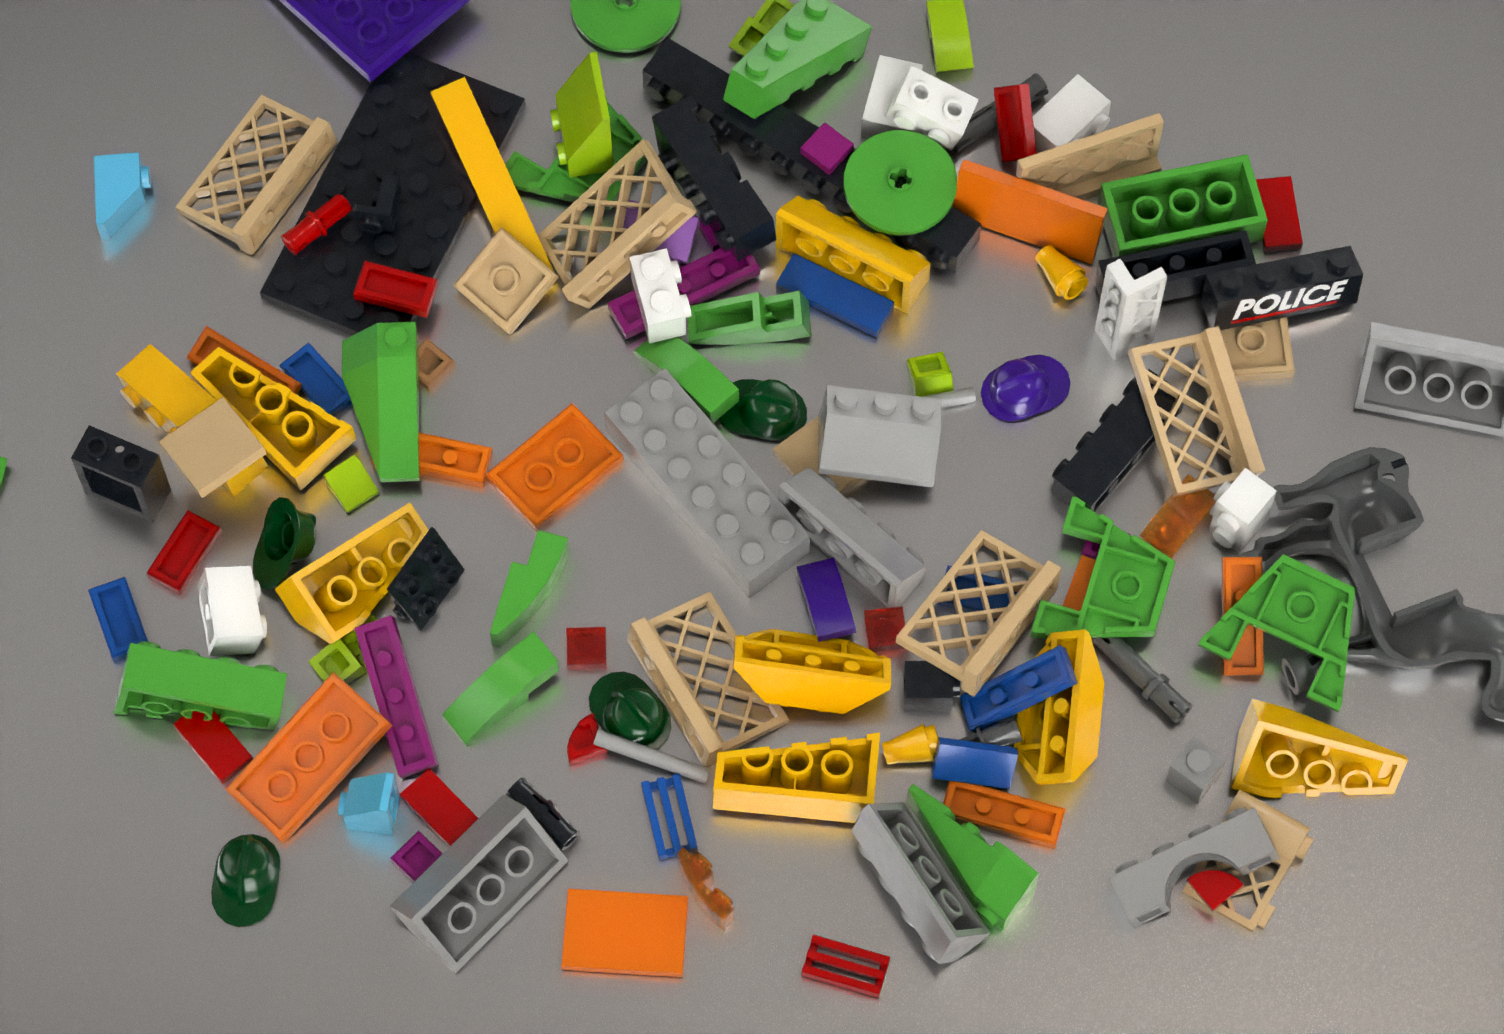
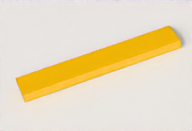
M463 77L431 91V96L494 234L500 228L505 229L554 272L466 78Z

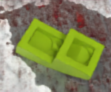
M766 0L753 18L750 16L747 18L728 47L744 57L795 5L788 0Z
M926 1L929 35L932 38L936 73L973 69V56L964 1Z
M372 615L369 619H367L364 622V624L376 621L378 619L374 615ZM355 630L343 640L340 638L336 642L327 645L308 661L323 682L334 672L346 684H349L367 672Z

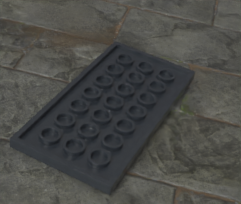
M407 52L370 83L296 225L306 217V212H315L338 194H342L348 200L352 207L351 211L328 228L325 237L319 236L297 255L292 254L284 245L260 291L261 299L352 336L376 323L415 322L417 315L354 300L353 293L364 261L437 279L478 199L431 96V91L465 77L500 155L526 106L525 98ZM383 173L398 175L402 196L394 231L369 233L357 227L352 213L354 204L372 206L373 191L375 186H381Z

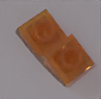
M1187 474L1182 484L1194 482L1195 478ZM1209 489L1174 497L1172 494L1140 536L1160 552L1172 558L1216 502L1213 499L1215 494Z
M682 847L677 853L678 866L689 892L702 911L721 930L725 931L734 921V908L731 907L733 904L732 900L718 888H714L713 891L709 889L714 884V874L711 870L712 864L699 852L694 851L691 854Z

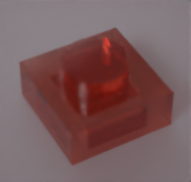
M903 606L864 610L863 617L868 649L873 652L904 649V647L895 643L896 636L905 626Z
M606 627L566 628L567 669H607Z

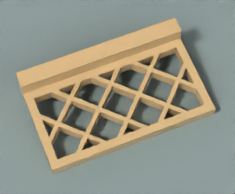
M261 94L175 207L177 212L237 243L241 251L253 256L338 143L330 123L319 117L312 120ZM265 109L277 114L278 122L258 127L257 120ZM299 126L307 129L300 139L287 142L285 130ZM280 132L281 144L262 148L261 136ZM255 139V151L236 155L235 149L240 142ZM284 153L285 160L280 167L266 170L264 158ZM255 160L259 161L260 172L240 177L238 165ZM233 167L235 179L215 184L214 176L219 170ZM258 182L263 183V189L257 196L244 199L243 186ZM237 188L238 201L219 205L217 193ZM211 195L213 207L200 211L191 208L197 198ZM241 210L242 217L233 229L222 224L221 215Z
M1160 113L1019 159L1016 177L1082 200L1098 196L1101 183L1160 172L1162 170L1157 154L1164 121Z
M642 139L539 233L538 238L565 285L561 290L567 300L590 309L630 273L631 256L653 252L689 220L697 210L690 200L682 196L650 142ZM645 155L648 160L645 177L633 176L636 162ZM615 181H622L618 201H608L609 187ZM632 182L644 183L640 203L628 202ZM654 184H662L667 194L656 204H650ZM588 206H595L591 226L580 225L582 211ZM605 207L617 208L613 227H601ZM627 208L639 209L636 222L628 229L623 228ZM561 230H568L565 250L556 249L551 241ZM578 231L590 232L586 252L575 251ZM600 233H610L609 246L603 252L596 253ZM573 257L585 258L582 271L573 278L570 273Z
M1219 326L1205 329L1200 334L1134 347L1128 351L1173 497L1222 486L1226 481L1233 483L1245 468L1256 476L1266 471ZM1192 346L1196 358L1192 369L1175 359L1179 348ZM1169 350H1171V352H1170L1169 355L1164 352V351H1169ZM1151 354L1165 363L1158 377L1145 369L1141 356ZM1170 366L1188 377L1181 391L1163 380ZM1192 381L1206 389L1208 397L1204 405L1186 395ZM1158 388L1176 398L1170 412L1157 406L1154 395ZM1181 402L1199 413L1192 427L1175 417ZM1204 417L1217 424L1219 435L1215 441L1198 431ZM1170 424L1188 435L1181 449L1168 441L1166 431ZM1193 438L1211 449L1204 463L1186 453ZM1216 453L1228 459L1232 473L1222 475L1209 467ZM1181 461L1186 462L1199 471L1194 482L1182 484L1178 473ZM1204 475L1210 477L1209 479L1202 480Z
M981 530L899 632L895 643L962 682L961 690L975 697L1033 622L1040 600L1048 602L1057 591L1061 567L1049 560L1043 566ZM983 545L997 553L998 561L978 563L976 553ZM1023 568L1032 573V575L1026 581L1011 583L1008 569ZM1001 570L1005 584L984 586L981 573ZM975 575L976 588L957 590L955 579L958 576ZM1007 593L1010 602L1007 607L990 609L987 596ZM981 598L982 611L963 613L960 603L961 599ZM954 602L956 614L936 617L934 611L936 603ZM987 621L989 630L986 634L969 636L966 626L967 622ZM959 624L962 633L961 638L941 639L938 626ZM932 627L935 641L920 643L910 636L917 629ZM965 647L967 658L959 666L946 658L944 650Z
M707 592L648 621L644 617L631 623L626 639L704 767H709L716 763L717 752L735 750L786 725L789 720L781 706L765 703L759 695L755 694L753 689H751V692L728 686L732 671H736L733 668L734 639L737 634L711 592ZM706 606L714 618L712 628L689 622L691 613ZM686 615L685 620L679 619ZM666 624L681 628L682 632L678 644L662 640L656 629ZM717 625L719 626L721 631L716 630ZM686 630L709 637L704 652L682 646ZM713 638L730 644L733 649L731 660L708 654ZM670 652L675 653L674 658L671 656ZM679 654L702 661L697 676L681 672L677 665ZM706 662L728 669L724 684L701 678ZM689 683L695 685L693 690ZM699 686L721 693L717 709L699 702L696 697ZM725 695L748 701L744 717L721 710ZM752 702L768 707L774 718L765 723L749 719L748 716ZM709 716L714 717L713 723L710 720ZM718 719L741 725L738 736L724 742L716 729ZM745 727L752 728V729H750V730L744 732Z

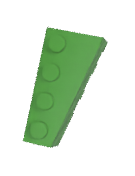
M800 0L731 69L723 100L755 119L787 101L791 93L799 89L804 91L813 86L815 80L823 75L828 74L831 76L840 71L842 65L850 60L856 62L863 58L872 26L829 0Z
M153 642L130 643L121 671L113 714L128 715L129 708L146 710V716L149 718L163 719L164 714L172 712L180 713L184 718L192 719V711H198L205 714L203 720L209 721L212 719L214 710L220 717V722H224L226 726L274 731L280 718L287 673L278 672L275 667L270 665H256L255 667L242 665L237 660L229 657H218L216 659L201 657L198 652L189 649H180L177 652L161 649L158 644Z

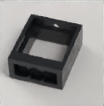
M88 426L71 457L85 494L154 523L171 492L159 454L93 426ZM118 446L124 447L122 452L115 451Z

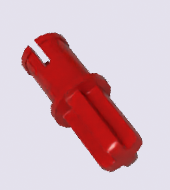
M342 194L335 195L315 212H306V217L300 223L280 237L292 254L297 255L319 236L325 237L327 235L326 230L347 215L352 207Z

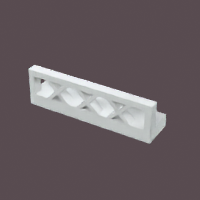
M1121 259L1107 265L1095 331L1113 360L1128 354L1131 348L1146 345L1154 340L1167 275L1162 267L1134 280Z

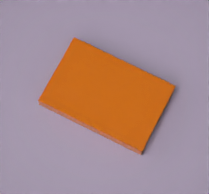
M571 403L485 475L486 480L537 532L624 460V456Z
M568 888L562 970L683 978L688 896Z

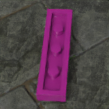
M720 248L680 268L682 283L677 284L680 295H687L690 306L700 304L760 275V267L752 254L738 262L729 250L724 252ZM635 290L608 302V309L625 339L645 331Z
M390 615L355 627L379 712L393 725L386 732L398 776L404 778L425 771L428 768L431 769L439 766L395 618Z

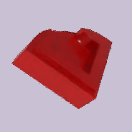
M593 713L578 722L569 738L567 754L570 766L607 753V749L593 745L599 729Z
M1218 870L1202 871L1190 876L1186 880L1212 912L1244 886L1233 875Z

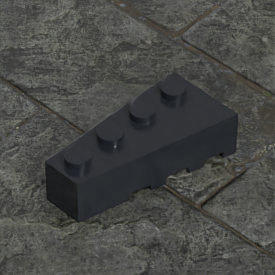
M689 95L652 116L659 151L658 157L667 172L676 180L675 185L682 196L690 199L695 205L696 214L704 226L710 224L713 228L715 239L724 252L729 250L739 262L777 240L774 220L748 180L740 183L742 178L736 162L728 151L722 154L719 143L715 138L716 132L708 120L702 124L699 122L696 112L698 105Z

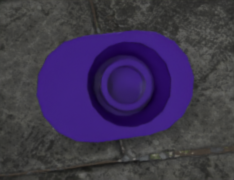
M1041 354L1007 361L991 371L983 381L981 397L983 405L990 415L1002 421L1014 422L1051 410L1062 404L1069 394L1071 382L1068 371L1062 363L1050 356Z

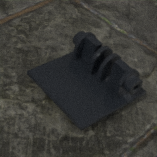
M433 527L429 529L387 588L395 599L394 604L396 606L393 612L402 619H406L408 616L420 631L429 619L434 616L441 602L451 588L457 584L459 577L465 570Z

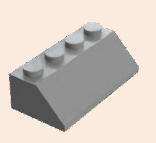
M1371 322L1362 359L1354 408L1504 437V347Z
M809 467L783 481L779 486L778 499L810 535V541L828 557H834L835 562L892 612L924 580L926 566L923 565V558L910 547L905 549L894 540V533L881 522L875 524L865 515L866 510L857 500L852 497L846 499L837 491L835 482L826 474L818 475Z
M502 795L390 905V908L419 941L452 972L456 973L568 862V859L526 806Z
M904 802L868 804L862 809L852 829V833L858 841V850L865 859L873 863L880 874L878 878L881 885L888 893L894 895L901 906L900 913L903 919L910 926L915 927L923 940V949L930 958L937 961L938 964L956 962L991 934Z

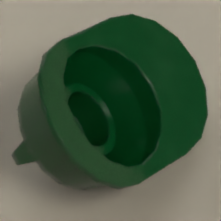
M741 379L732 382L739 389V402L719 418L723 426L737 434L772 441H784L805 425L807 421V407L803 398L795 390L779 380Z
M279 497L269 506L263 530L255 550L253 576L255 580H258L260 587L263 589H272L278 586L285 578L290 566L296 565L309 557L315 545L316 516L297 510L295 504L289 498Z
M624 671L611 672L601 677L592 686L589 695L590 711L607 733L656 750L660 749L668 740L671 731V716L659 697L637 675Z
M256 834L240 835L231 839L218 855L211 890L212 905L216 914L227 924L236 927L252 926L262 921L271 911L276 895L280 855L275 845L267 838Z

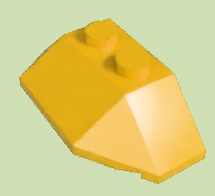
M778 629L757 631L747 636L743 634L737 635L734 639L733 668L765 703L783 707L790 706L817 710L819 712L845 714L889 691L891 688V659L884 655L878 656L870 649L850 640L833 638L818 642L816 635Z
M1086 629L1050 633L1045 641L1046 645L1035 656L1037 657L1059 645L1066 648L1077 684L1017 713L1016 723L1023 741L1014 744V748H1017L1018 752L1017 759L1031 775L1035 783L1039 785L1075 782L1098 756L1105 682L1090 633Z

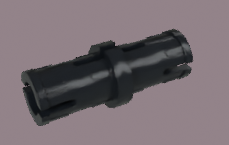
M525 777L518 779L509 788L506 796L526 806L561 850H565L576 840L580 831L556 809L557 805L551 799L546 800L533 788Z

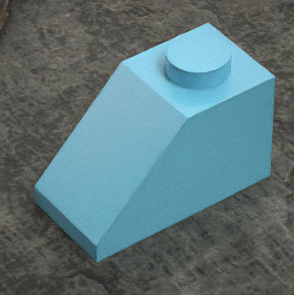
M139 152L94 156L96 225L101 240H109L145 204V189L151 188V174L149 166H143Z
M386 772L350 779L348 792H341L338 806V815H343L346 829L394 836L401 800L395 774Z

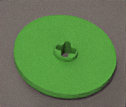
M570 0L572 17L581 34L594 45L618 53L642 51L661 42L673 30L681 9V0H632V6L630 7L625 3L619 6V0Z
M892 130L870 137L852 153L844 172V193L849 207L864 224L885 234L912 235L930 229L947 215L956 197L957 173L951 157L936 141L913 131ZM899 177L906 178V184H903L902 188L895 187V181H898Z

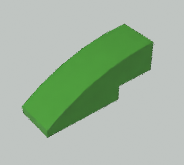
M800 290L764 298L759 292L696 304L690 306L691 317H687L689 342L691 344H759L812 336L809 301Z
M678 337L650 344L647 339L634 350V354L655 375L666 368L712 423L739 402V389L705 357Z
M538 530L527 565L516 562L511 563L490 630L492 646L500 648L515 636L534 617L549 597L562 573L570 552L568 537Z
M533 631L480 675L446 709L442 717L467 746L529 700L528 694L559 671L558 660Z

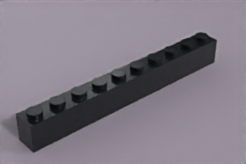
M666 38L642 70L643 88L652 98L658 101L665 100L673 105L691 95L698 105V109H696L698 120L702 123L708 120L717 137H727L737 143L739 148L747 155L752 157L757 155L767 161L777 173L781 175L789 174L799 180L801 185L813 194L820 193L829 198L839 210L845 213H853L844 193V172L855 148L828 175L800 154V148L817 131L818 126L781 104L753 119L723 100L729 73L670 38ZM899 177L898 181H895L896 188H902L903 184H906L904 177ZM952 206L947 215L928 230L912 235L891 236L904 249L916 250L926 256L927 260L936 268L941 270L946 268L956 274L980 240L981 223Z

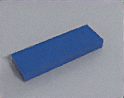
M793 253L776 282L777 290L783 293L800 290L809 301L810 306L876 338L894 308V301Z
M1059 645L987 681L975 697L968 693L960 695V701L969 729L977 733L976 728L980 727L983 730L1077 684V680L1066 648Z

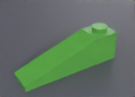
M416 322L376 323L342 341V380L348 391L380 482L419 481V341Z
M912 784L908 789L907 803L983 923L989 927L996 925L1000 930L1004 931L1034 897L1039 873L999 841H996L993 846L989 845L980 834V829L971 822L958 824L954 821L956 817L949 807L915 784Z

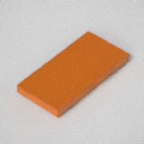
M963 160L958 173L957 192L952 205L954 208L980 222L981 227L1042 248L1052 245L1065 256L1093 264L1108 208L969 160Z
M333 672L225 790L285 844L393 725Z

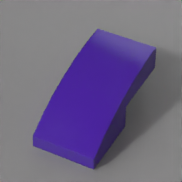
M834 557L797 566L798 579L807 602L809 617L818 642L856 633L852 612Z

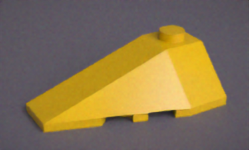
M411 502L296 572L276 587L275 591L297 623L329 644H332L353 631L355 627L364 624L372 610L388 592L387 588L429 530Z
M1251 699L1238 732L1230 786L1232 789L1242 790L1266 798H1282V794L1305 793L1306 797L1319 796L1320 792H1344L1346 795L1394 794L1408 758L1405 755L1290 708Z

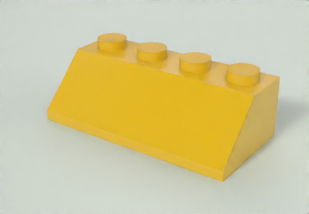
M797 195L779 208L776 213V248L791 256L795 253L894 301V308L907 315L929 280L931 263L921 253L911 249L906 251L895 245L886 235L881 233L873 234L861 228L854 219L848 216L840 217L828 211L817 200H806Z

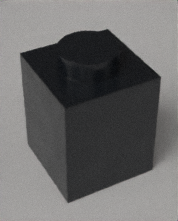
M905 661L903 674L904 711H952L953 698H960V680L927 661Z

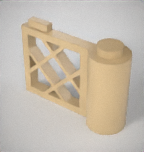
M1239 790L1225 816L1239 808L1246 807L1248 811L1255 807L1280 857L1273 861V863L1280 867L1272 880L1257 884L1253 871L1248 873L1251 885L1243 887L1233 895L1236 896L1253 891L1257 908L1250 920L1235 912L1231 898L1226 901L1228 907L1221 905L1214 912L1253 933L1256 926L1262 929L1265 928L1276 908L1269 904L1295 857L1303 860L1314 839L1308 836L1311 828L1248 793ZM1209 861L1198 862L1192 875L1206 870L1223 871L1224 869L1232 868V866L1215 861V866L1206 868ZM1187 883L1182 894L1207 907ZM1268 887L1261 899L1258 889Z

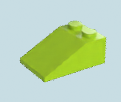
M596 51L590 52L558 90L555 94L556 109L550 110L553 132L560 131L562 142L556 143L559 165L567 164L569 178L607 172L613 167L610 116Z

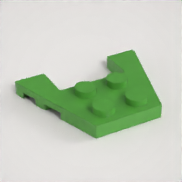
M607 102L614 166L643 138L622 114L619 115ZM516 151L513 152L505 163L516 189L570 202L576 201L606 173L602 172L569 178L567 164L559 165L558 156L551 166L545 169ZM645 155L636 162L633 176H636L647 161ZM615 181L609 187L608 201H618L622 181ZM605 207V210L610 211L612 207Z
M1072 496L1062 533L1100 544V549L1081 610L1078 611L1040 600L1030 637L1043 639L1048 638L1050 633L1082 629L1089 631L1091 638L1154 637L1176 561L1136 535L1131 536L1113 524V520L1104 514L1098 515L1086 507L1084 501Z
M1283 554L1200 639L1198 646L1230 661L1247 625L1264 631L1323 660L1306 697L1339 712L1343 699L1355 587Z

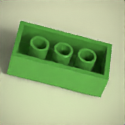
M1248 154L1101 183L1098 205L1108 208L1104 228L1112 257L1244 230L1247 231L1250 243L1262 241L1268 221Z

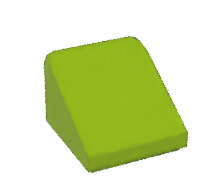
M941 351L906 359L915 396L922 397L954 391L952 372L944 352Z
M356 455L351 456L324 474L326 486L347 514L379 494V490Z

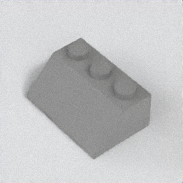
M827 385L818 415V473L933 487L941 435V399Z

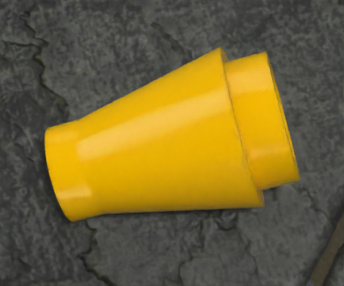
M1052 245L1045 246L1037 253L1035 261L1041 266L1057 296H1063L1066 300H1071L1085 290L1088 285L1085 269L1058 252Z
M923 723L890 741L882 742L887 765L932 762L939 739L935 725L925 727Z

